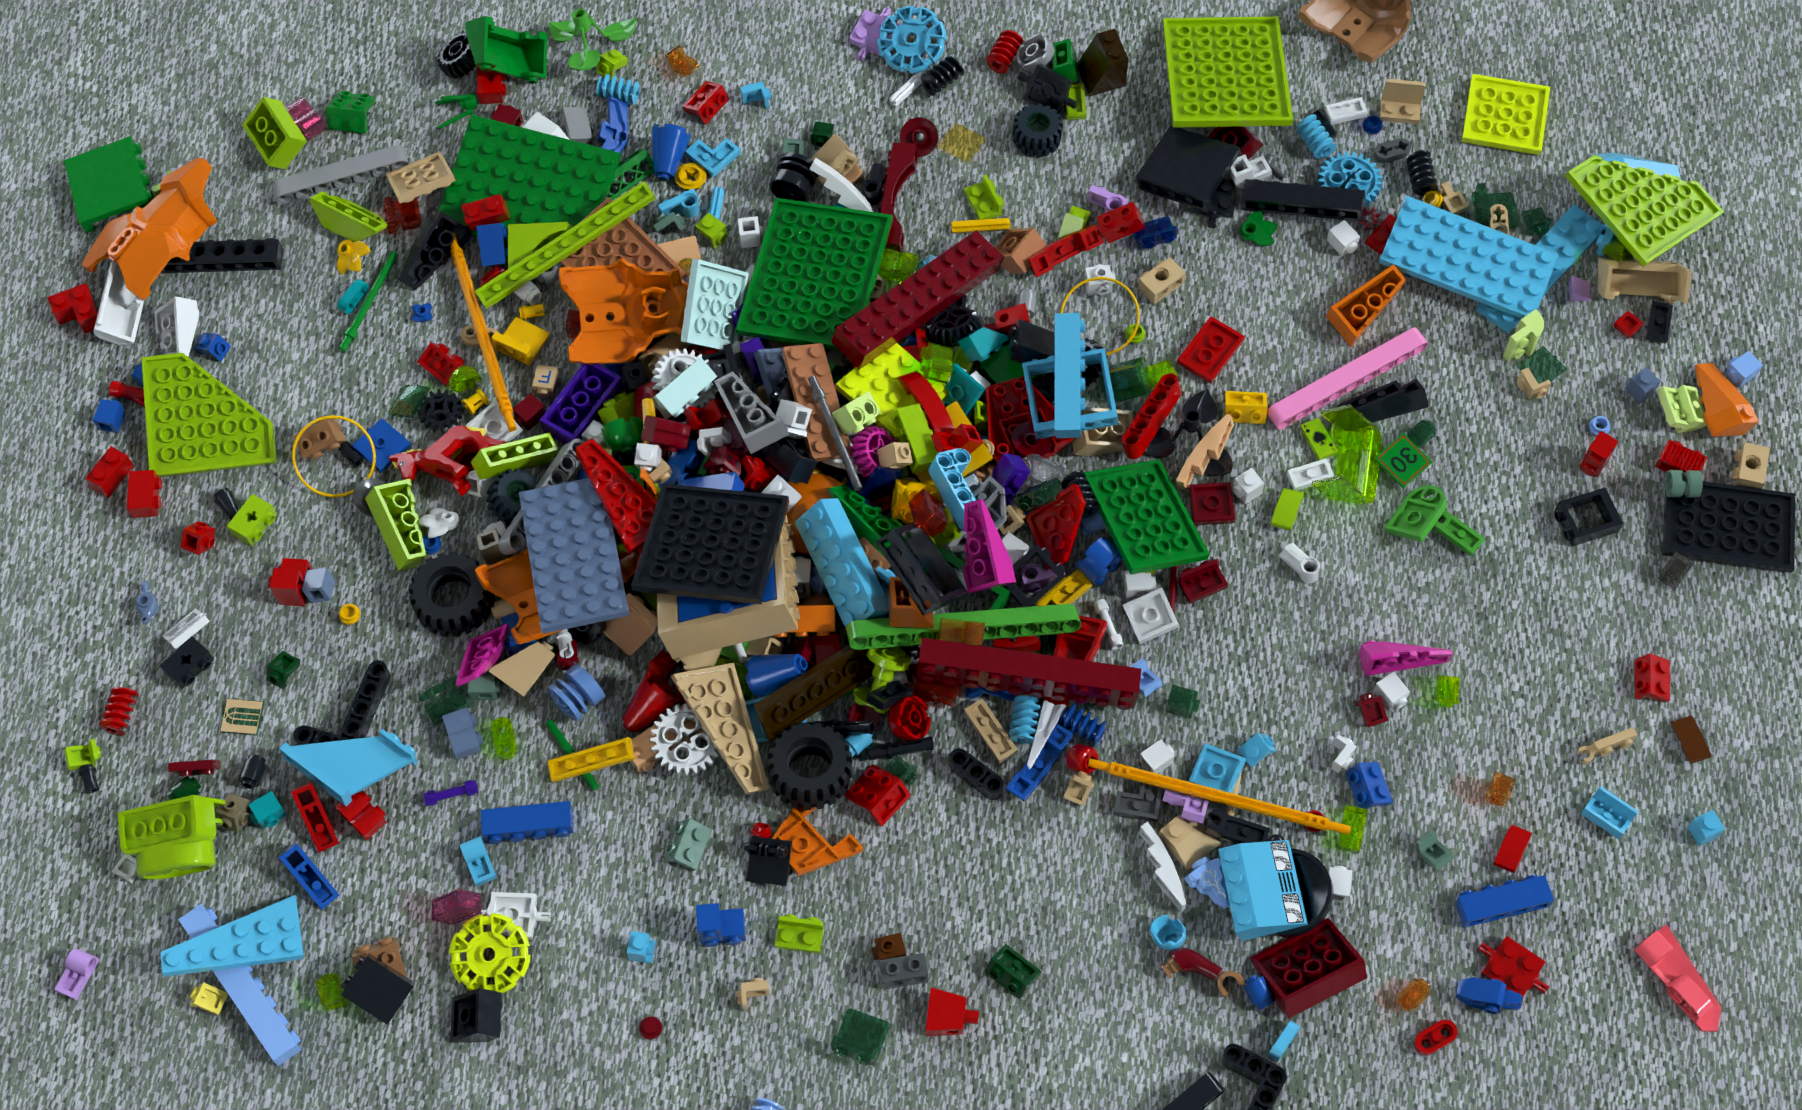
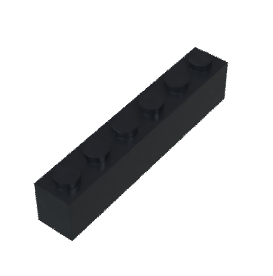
M1246 179L1241 202L1242 209L1246 211L1362 222L1366 195L1365 190L1357 188L1346 189L1336 186L1325 187Z

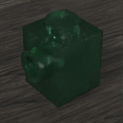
M1172 685L1166 712L1191 719L1192 713L1198 712L1200 700L1197 699L1198 691Z

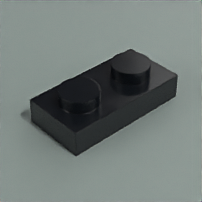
M1652 301L1646 340L1667 343L1673 305Z
M896 680L869 692L866 701L883 711L894 706L900 699L912 696L913 690Z

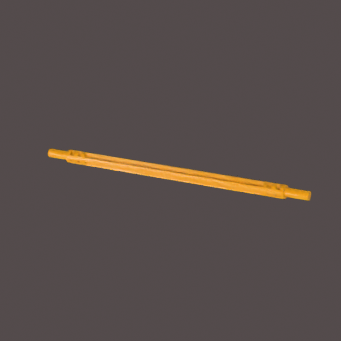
M453 233L454 241L450 245L452 249L451 256L501 415L505 418L508 430L512 432L517 429L512 415L513 408L475 293L463 250L459 247L456 235Z
M1092 758L1089 759L1088 767L1109 772V775L1323 831L1328 829L1349 835L1351 826L1329 821L1330 818L1298 811L1116 762L1107 763Z

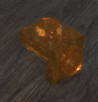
M680 45L666 54L672 71L683 77L692 74L699 67L697 60L687 56Z

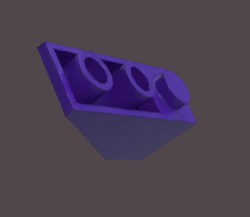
M1008 453L1002 455L992 473V478L1005 489L1006 506L1010 505L1030 474V470L1020 456Z

